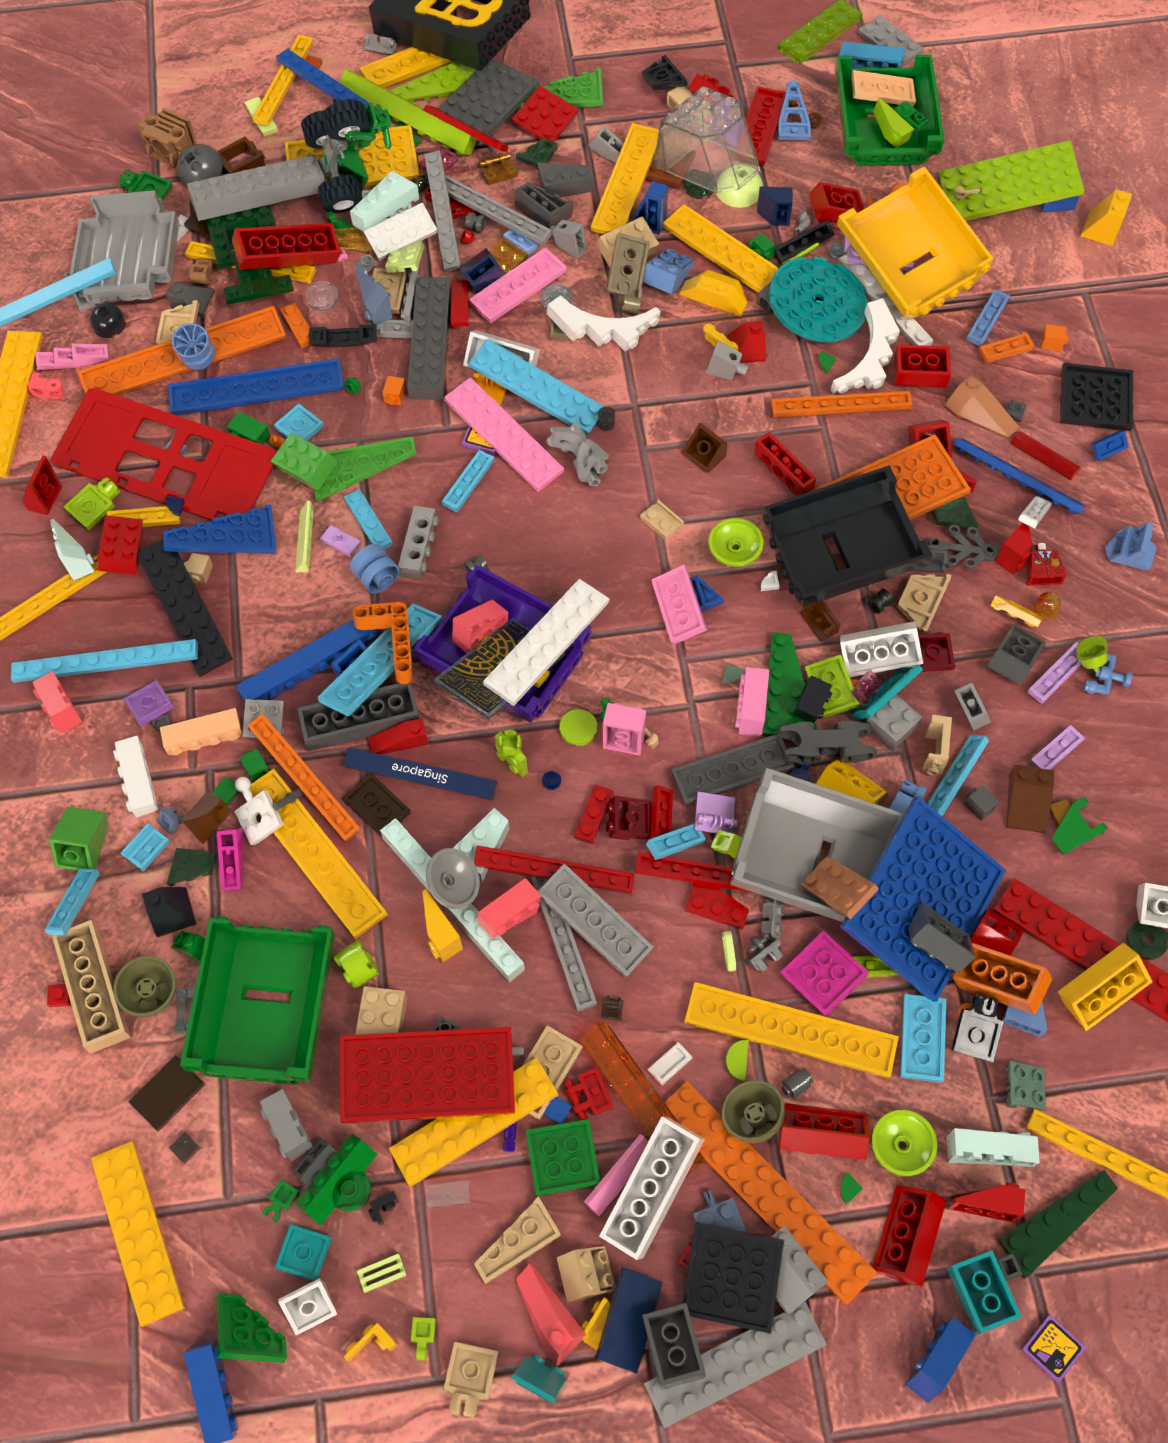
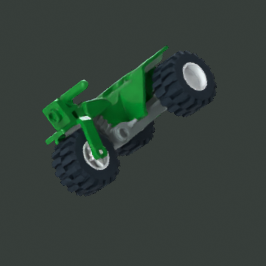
M343 100L330 105L325 110L307 115L301 122L307 146L324 149L319 165L324 179L326 175L332 176L321 183L318 191L323 209L326 212L331 211L333 213L352 210L363 199L361 193L367 184L368 175L363 159L359 155V147L361 149L367 147L376 138V133L383 132L385 148H391L389 133L391 120L388 110H382L379 104L375 105L374 110L373 103H369L366 106L358 100Z

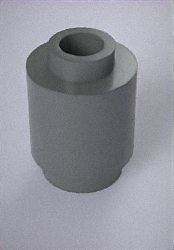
M805 1068L802 1070L798 1069L782 1081L783 1086L781 1089L788 1098L792 1097L795 1099L808 1090L814 1080Z

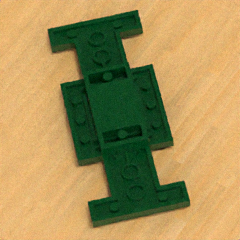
M271 205L206 219L218 269L235 266L240 284L223 288L227 305L294 291L290 274L273 278L271 268L240 270L233 247L232 237L236 228L276 226Z

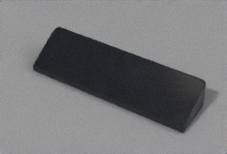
M828 220L775 247L774 257L781 264L815 243H821L834 236L835 234Z

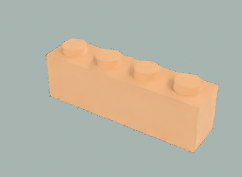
M236 708L160 727L163 747L168 756L179 755L188 750H198L207 745H217L226 740H236L243 735L240 716Z

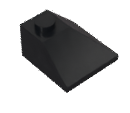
M160 887L142 893L145 908L157 938L197 924L186 887Z

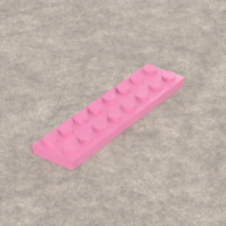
M471 377L444 397V401L537 492L564 472V467Z

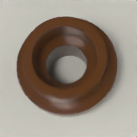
M812 112L808 115L811 128H818L822 123L821 115L817 112ZM815 119L817 122L812 123L811 120Z

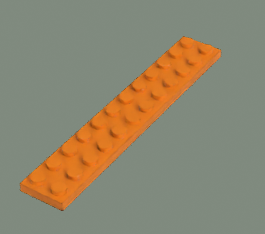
M274 306L205 328L216 351L212 363L286 338ZM172 340L77 371L85 394L89 389L97 388L119 395L193 369L186 367L182 363L172 346Z
M688 1081L657 1110L661 1117H669L705 1138L698 1155L774 1233L784 1226L788 1229L828 1280L825 1285L845 1306L877 1274L749 1143L738 1140L728 1132L724 1126L722 1116Z

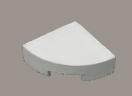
M777 571L768 573L762 580L761 591L779 590Z

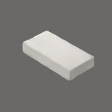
M677 1042L647 1071L662 1087L693 1057Z

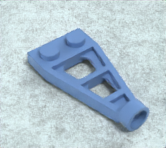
M789 81L786 84L787 92L778 123V140H810V120L799 89V83L797 81ZM789 101H798L799 107H788ZM789 114H799L801 122H787V117Z

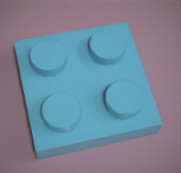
M297 404L274 424V428L287 438L290 433H293L306 441L324 427L320 419L300 404Z

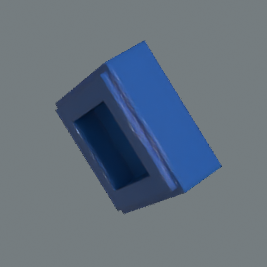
M555 1097L549 1103L543 1116L557 1124H563L572 1106Z

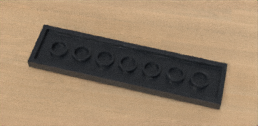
M163 539L138 551L137 556L180 641L196 639L198 642V659L191 660L198 676L201 677L233 660L179 553L164 551Z

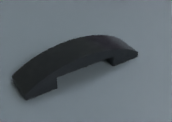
M377 324L359 325L358 328L341 329L314 327L309 330V344L312 346L353 347L377 342Z

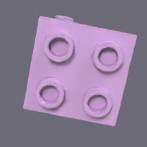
M697 792L695 830L717 833L718 830L733 833V827L736 828L737 820H734L735 797Z

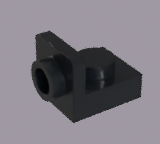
M394 1191L369 1202L372 1208L368 1211L373 1222L377 1221L379 1225L384 1224L380 1211L388 1212L396 1207L395 1204L399 1200Z

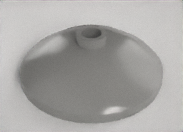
M446 848L436 852L428 861L426 883L436 901L447 908L460 909L468 906L475 900L479 891L480 880L477 868L469 856L460 850Z

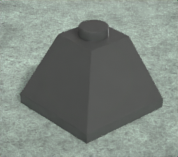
M186 281L173 282L167 293V298L172 309L180 305L184 307L193 304L192 301L198 300L199 309L197 315L202 316L215 293V289Z

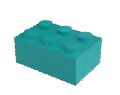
M993 1250L946 1269L975 1335L1022 1318Z

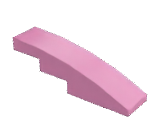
M71 344V348H53V352H35L37 370L64 369L108 360L107 344Z

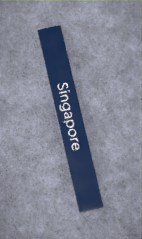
M347 748L343 766L346 768L492 801L498 783L496 780L353 748Z

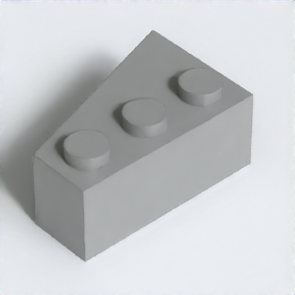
M284 1089L260 1101L262 1106L260 1112L265 1121L269 1120L271 1125L269 1130L273 1138L278 1140L280 1144L278 1148L284 1158L288 1157L292 1162L308 1153L313 1144Z

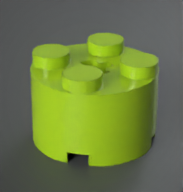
M359 939L333 956L336 963L345 971L343 972L345 979L354 988H359L380 974L370 954L362 949L364 945Z

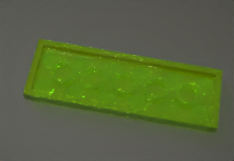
M838 0L781 41L777 49L801 65L859 22L863 14L844 0Z

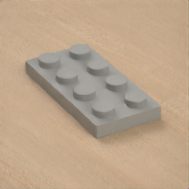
M881 15L858 29V35L871 45L905 48L903 66L914 60L916 55L923 53V47Z

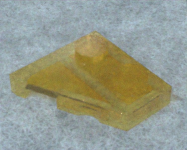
M357 227L334 229L339 248L371 254V246L362 230Z

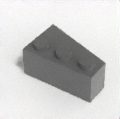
M537 163L541 188L546 189V193L553 196L557 194L561 198L592 192V175L588 165Z
M529 182L516 189L515 205L539 224L550 228L552 225L557 226L561 220H568L572 217L574 201L568 200L567 202L560 199V195L555 194L553 196L546 193V189Z

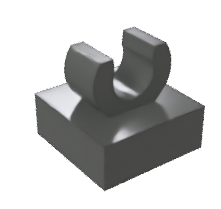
M1013 399L1009 401L1006 411L1013 420L1021 422L1027 405L1024 402L1019 403Z

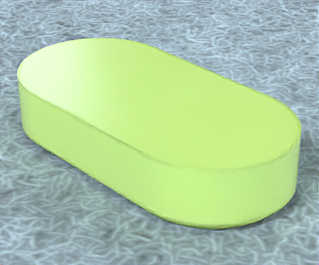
M723 931L722 941L726 968L728 972L736 971L731 931Z

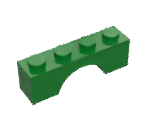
M351 1134L350 1137L344 1140L337 1153L328 1160L324 1169L314 1177L312 1184L307 1190L301 1193L295 1205L321 1226L335 1209L332 1195L337 1181L350 1171L364 1172L378 1154L362 1139Z

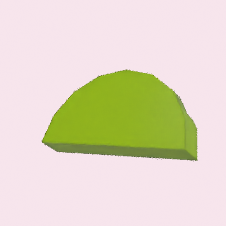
M740 1040L734 1043L728 1050L725 1059L727 1070L737 1081L743 1083L746 1077L749 1040Z

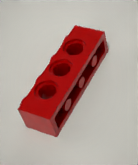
M770 432L756 440L754 454L796 496L815 489L817 478Z

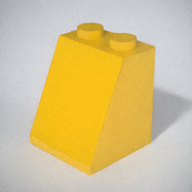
M1116 189L1089 211L1080 237L1113 246L1132 194Z

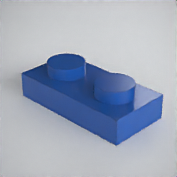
M1123 430L1091 444L1094 458L1097 461L1128 448L1126 434Z

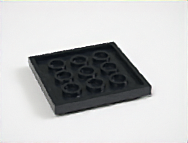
M1063 363L1061 370L1060 423L1131 431L1133 428V370Z
M696 1222L683 1304L687 1303L690 1316L771 1334L785 1240Z

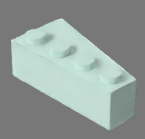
M391 171L350 211L353 226L364 232L381 223L382 219L395 215V211L408 207V203L412 201L416 202L419 200L418 186L396 172Z

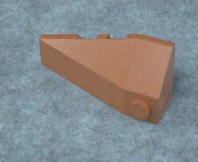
M973 375L969 376L957 387L944 405L957 418L970 420L973 425L978 426L979 424L986 427L989 432L1005 439H1009L1020 429L1018 424L987 387Z

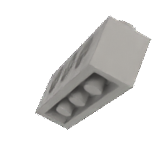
M413 507L398 564L400 577L421 580L422 574L426 573V559L431 554L430 543L434 542L435 538L434 527H437L439 517L436 516V511L433 508Z

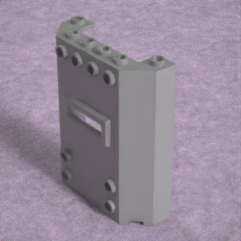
M766 768L751 803L731 875L733 876L730 884L843 922L846 916L806 892L800 886L805 878L816 868L823 841L831 843L828 857L868 879L904 814Z

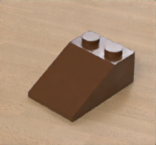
M1014 765L1009 774L1007 828L1040 833L1047 832L1054 788V770Z

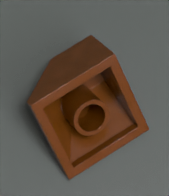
M207 791L181 821L204 844L226 820L232 810L221 798Z

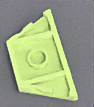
M423 241L400 250L392 251L385 265L387 273L406 271L405 268L411 267L412 271H417L424 250Z

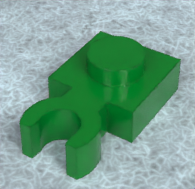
M280 1180L268 1198L273 1203L264 1209L263 1215L267 1217L269 1212L275 1211L272 1221L277 1223L281 1217L280 1211L282 1208L288 1211L300 1192L283 1180Z

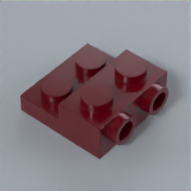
M937 632L926 635L918 633L923 664H919L923 669L921 672L954 670L956 666L950 633Z
M614 796L607 802L605 811L606 814H609V820L606 823V832H609V838L650 840L651 801Z

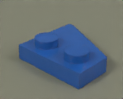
M696 575L690 578L701 612L725 603V600L699 576Z

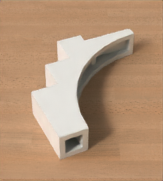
M559 296L547 306V315L572 341L580 339L587 334L598 346H601L613 339L624 352L630 348H635L638 344L639 336L644 334L651 326L657 325L661 312L655 307L646 313L634 317L605 318L578 309L562 296Z
M883 298L867 303L864 314L870 332L869 350L856 368L846 375L833 380L830 389L833 395L843 394L849 389H857L865 385L867 390L877 389L883 385L886 374L882 367L890 363L893 355L889 345L897 340L900 333Z

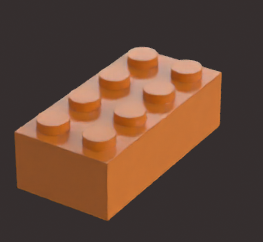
M972 943L976 957L960 973L955 972L953 976L958 987L1036 1015L1053 979L1047 968Z

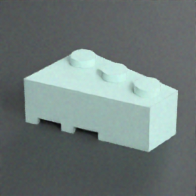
M494 808L454 849L464 852L474 863L477 845L500 849L510 830L509 820ZM476 867L479 880L483 883L488 869Z

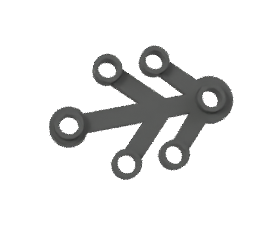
M951 525L948 534L954 537L960 544L941 542L936 537L929 539L927 545L935 543L937 546H948L947 550L959 552L955 556H948L946 566L949 568L956 567L958 562L970 554H979L975 558H967L964 563L965 569L973 570L983 560L992 561L996 559L999 553L995 545L984 542L978 535V529L975 527L968 528L966 536L972 539L979 547L972 546L960 533L958 525Z

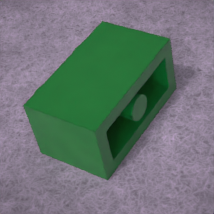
M240 411L227 425L229 434L262 445L271 436L267 425Z

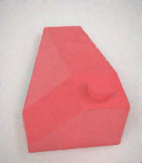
M530 1263L516 1278L542 1349L557 1367L586 1334L533 1264Z

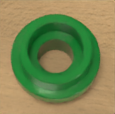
M355 377L346 379L345 387L349 393L356 395L361 390V383Z

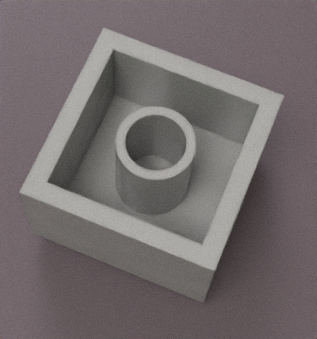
M896 694L872 717L867 718L866 723L871 725V732L894 751L919 727L923 717Z

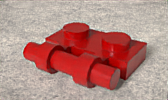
M597 1067L579 1074L578 1079L580 1083L575 1086L572 1079L564 1082L567 1088L565 1092L571 1098L574 1106L572 1109L574 1114L578 1115L579 1120L588 1119L585 1111L590 1108L594 1116L614 1108ZM581 1091H584L587 1101L581 1103L578 1095Z

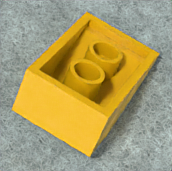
M425 889L422 892L427 933L430 940L428 942L429 950L435 959L440 958L442 963L463 950L461 939Z

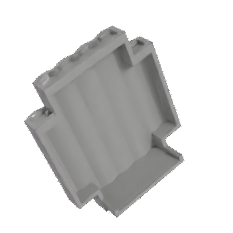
M156 191L91 196L90 202L96 215L95 218L79 219L69 276L111 258L116 274L82 289L88 303L98 304L104 301L117 302L120 300L132 301L135 299L148 300L153 298L155 282L168 283L172 281L180 222L176 212H165L164 203L161 198H158Z

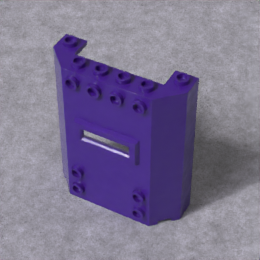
M476 565L473 570L471 569L467 573L468 588L459 595L454 607L449 608L447 616L438 623L433 635H429L428 638L426 635H423L420 640L415 642L413 646L415 658L439 672L447 674L476 651L475 649L467 654L452 642L453 618L490 600H494L508 611V624L490 638L494 637L513 621L530 632L553 606ZM588 625L548 668L549 677L539 688L533 685L514 706L506 700H503L499 705L528 722H532L535 718L534 716L537 718L542 716L584 654L582 651L583 646L589 642L591 637V626Z

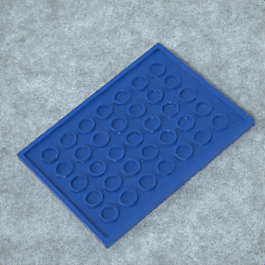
M914 797L867 879L873 882L879 890L851 919L846 917L840 928L929 1000L937 1002L953 969H947L940 960L931 958L926 950L921 947L917 948L911 943L908 929L919 904L923 902L969 934L971 938L1006 869L920 797Z

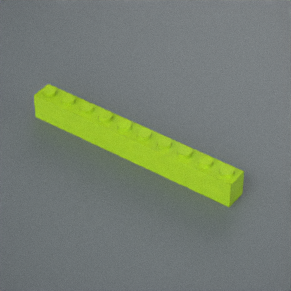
M344 70L340 83L369 103H373L374 110L375 105L379 104L382 110H388L389 115L393 116L392 119L394 121L404 122L405 126L411 125L412 130L416 128L418 130L417 133L423 136H431L430 140L436 143L442 142L443 147L447 149H455V153L464 156L466 154L471 156L477 141L475 137L423 110L424 108L353 71Z

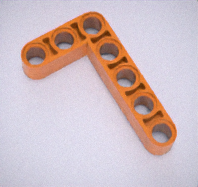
M402 602L356 606L352 611L356 629L392 628L396 681L400 684L410 683L413 680L407 605Z

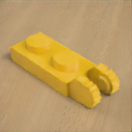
M708 323L703 326L706 340L714 347L720 341L738 351L737 344L728 340L723 333L717 332L714 325Z

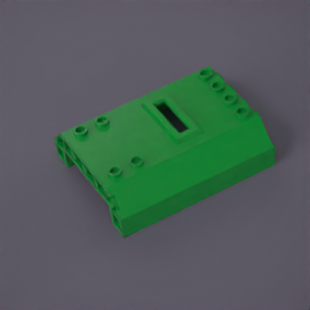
M916 55L914 66L909 68L851 69L853 56H837L835 75L844 154L847 157L854 159L858 166L924 164L928 161L927 158L942 152L944 133L932 55ZM856 70L913 79L916 98L913 108L928 119L929 122L919 130H914L909 141L895 148L885 139L876 117H867V114H874L873 110L877 101L853 98L852 71ZM887 103L893 110L899 106L898 104Z
M217 916L216 919L209 918L180 1066L185 1071H200L204 1073L203 1076L288 1085H297L299 1081L304 1083L311 1082L335 939L333 929L326 925L312 927L311 931L301 930V932H294L289 928L273 930V928L262 926L260 929L245 924L237 927L227 917ZM247 990L290 993L289 1002L246 998Z

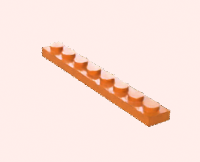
M910 391L771 399L773 417L907 410L912 409Z
M263 713L247 725L345 842L361 830Z

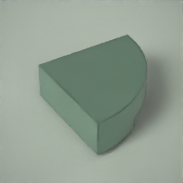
M727 664L722 684H732V682L741 679V674H745L746 669Z

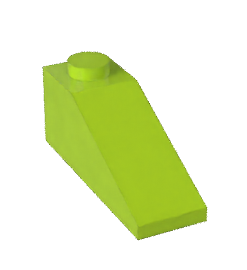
M879 98L873 113L885 139L895 148H898L909 141L914 128Z

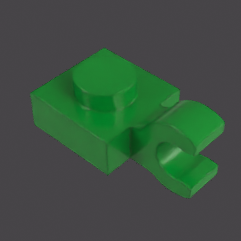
M331 211L325 214L328 218L326 220L327 223L333 224L335 233L340 240L353 232V227L343 218L338 220Z

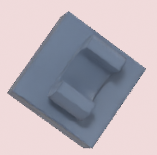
M166 806L160 810L157 822L169 834L176 832L178 824L182 823L181 820L184 816L180 815L178 817L176 815V808L170 809Z

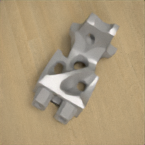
M576 422L571 427L551 426L552 434L547 438V444L551 447L560 448L562 452H573L577 457L573 464L580 481L588 482L590 486H598L600 483L598 476L605 473L608 469L606 462L609 455L591 439H587L583 429L579 428Z

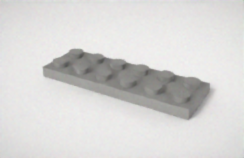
M565 864L538 890L541 899L625 978L654 948Z

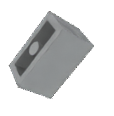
M973 683L954 690L973 731L991 723Z

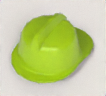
M1092 636L1078 644L1076 649L1077 659L1081 661L1084 668L1094 669L1095 672H1098L1099 667L1107 663L1108 645L1106 638Z

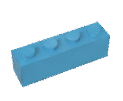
M843 42L839 56H853L851 69L902 68L905 48Z

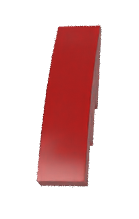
M468 280L451 281V326L469 327Z

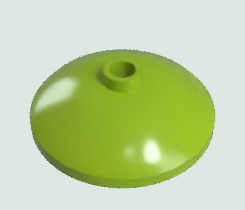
M730 518L723 520L712 529L709 535V549L712 555L719 562L727 566L742 567L749 565L758 559L763 550L764 540L761 531L756 525L745 519Z
M908 1110L892 1111L884 1115L874 1127L871 1138L872 1150L877 1161L887 1171L898 1176L910 1177L924 1172L933 1163L937 1153V1138L932 1126L921 1115ZM898 1143H904L905 1149H900Z

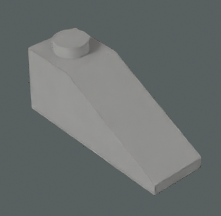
M603 125L588 146L600 156L617 162L624 142Z

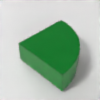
M821 351L819 364L821 369L828 373L836 362V358Z
M848 1172L841 1182V1196L846 1205L863 1190Z

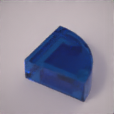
M166 496L165 503L167 508L174 515L181 516L185 502L184 499Z

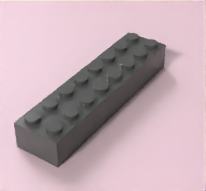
M417 277L408 375L410 399L444 400L451 311L450 277Z

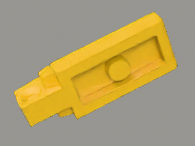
M998 595L994 597L990 605L997 611H1007V614L1013 618L1019 617L1023 619L1024 623L1031 627H1038L1043 620V616Z

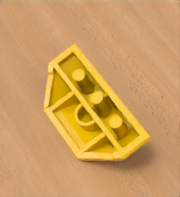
M706 270L686 280L679 292V295L740 317L748 303L739 280L711 270Z

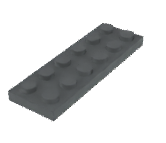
M775 734L673 768L671 773L686 806L697 802V792L719 795L760 781L766 768L785 773L793 770L794 764L783 760L782 755L787 749L782 738Z

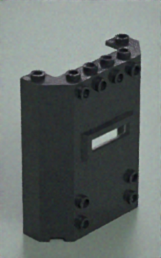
M890 465L764 507L762 518L764 524L768 527L770 547L772 550L775 549L777 553L775 554L778 565L781 564L783 567L781 569L784 579H788L790 594H794L796 600L803 607L931 565L932 553L926 541L919 540L896 492L897 479ZM833 537L846 566L845 569L838 570L825 539Z

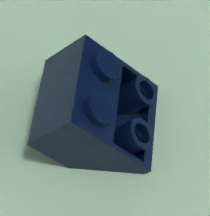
M760 186L757 213L773 226H789L793 204V187Z
M487 248L460 267L477 293L505 274Z

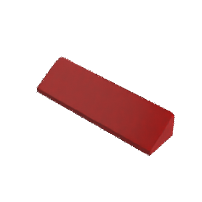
M1021 431L1013 436L1010 443L1069 480H1072L1081 468Z

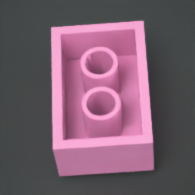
M746 667L745 674H741L735 728H739L738 735L761 738L765 721L769 678L768 669Z
M608 703L603 721V749L641 756L645 738L647 710H643L640 707H626L620 703Z

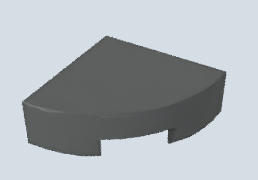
M169 714L161 715L150 721L159 732H161L160 727L172 724Z

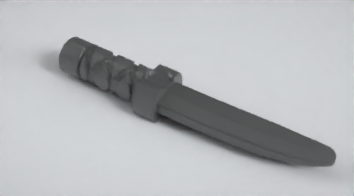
M300 788L293 793L289 792L284 798L274 803L273 808L278 811L287 804L294 803L304 792Z

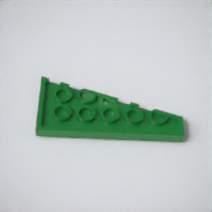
M772 632L765 721L762 736L769 737L778 734L779 728L785 725L809 722L793 714L805 683L791 634Z

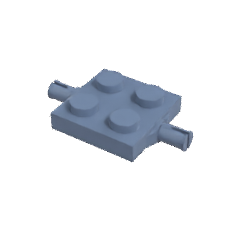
M712 1190L708 1191L711 1199H709L707 1192L703 1193L708 1206L693 1214L695 1222L747 1232L733 1198L723 1202H716Z

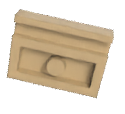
M659 500L640 515V520L665 541L677 532L678 528L684 526V521Z

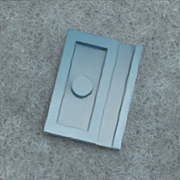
M147 823L122 850L121 855L144 872L170 841Z

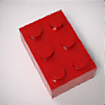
M897 345L894 355L895 385L947 387L951 376L950 347Z
M105 515L98 552V571L136 575L139 561L137 552L141 549L143 537V519Z

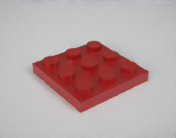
M539 85L512 118V123L551 147L578 114V108Z

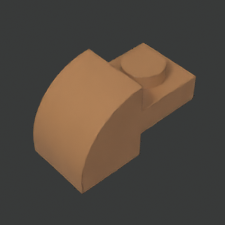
M196 260V263L191 265L189 278L192 284L212 283L213 260Z

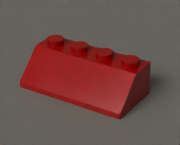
M784 1103L785 1117L779 1130V1149L789 1152L799 1151L808 1154H823L831 1157L839 1156L853 1160H866L870 1140L867 1113Z
M896 1185L872 1268L877 1273L900 1282L923 1287L946 1200L930 1190Z

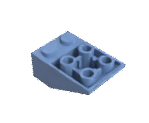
M665 249L646 263L643 282L672 294L680 287L695 264V260H692L687 255H680L673 249Z

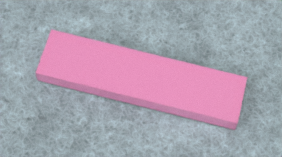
M641 1134L585 1199L586 1205L597 1216L604 1212L623 1189L648 1144V1140Z

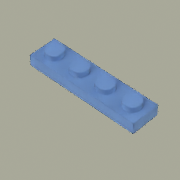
M996 289L993 291L969 332L966 341L983 346L1009 301L1010 295Z

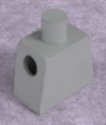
M561 220L557 226L552 225L549 228L552 230L551 236L554 237L558 249L576 259L587 250L583 224Z
M718 341L705 373L732 380L735 372L745 376L749 366L740 363L741 352Z

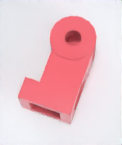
M33 372L28 384V388L33 396L50 399H60L64 396L65 391L60 380L45 379L41 377L40 373Z

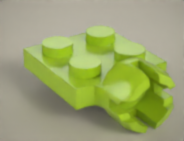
M107 477L103 478L95 486L89 483L63 506L87 530L96 525L107 514V511H111L115 507L112 500L119 495L120 490L113 481L109 482L110 479Z
M506 730L504 734L500 731L495 735L496 754L502 761L505 760L509 764V768L514 774L518 773L523 778L528 774L527 758L521 752L522 739L520 735L517 736L516 731Z

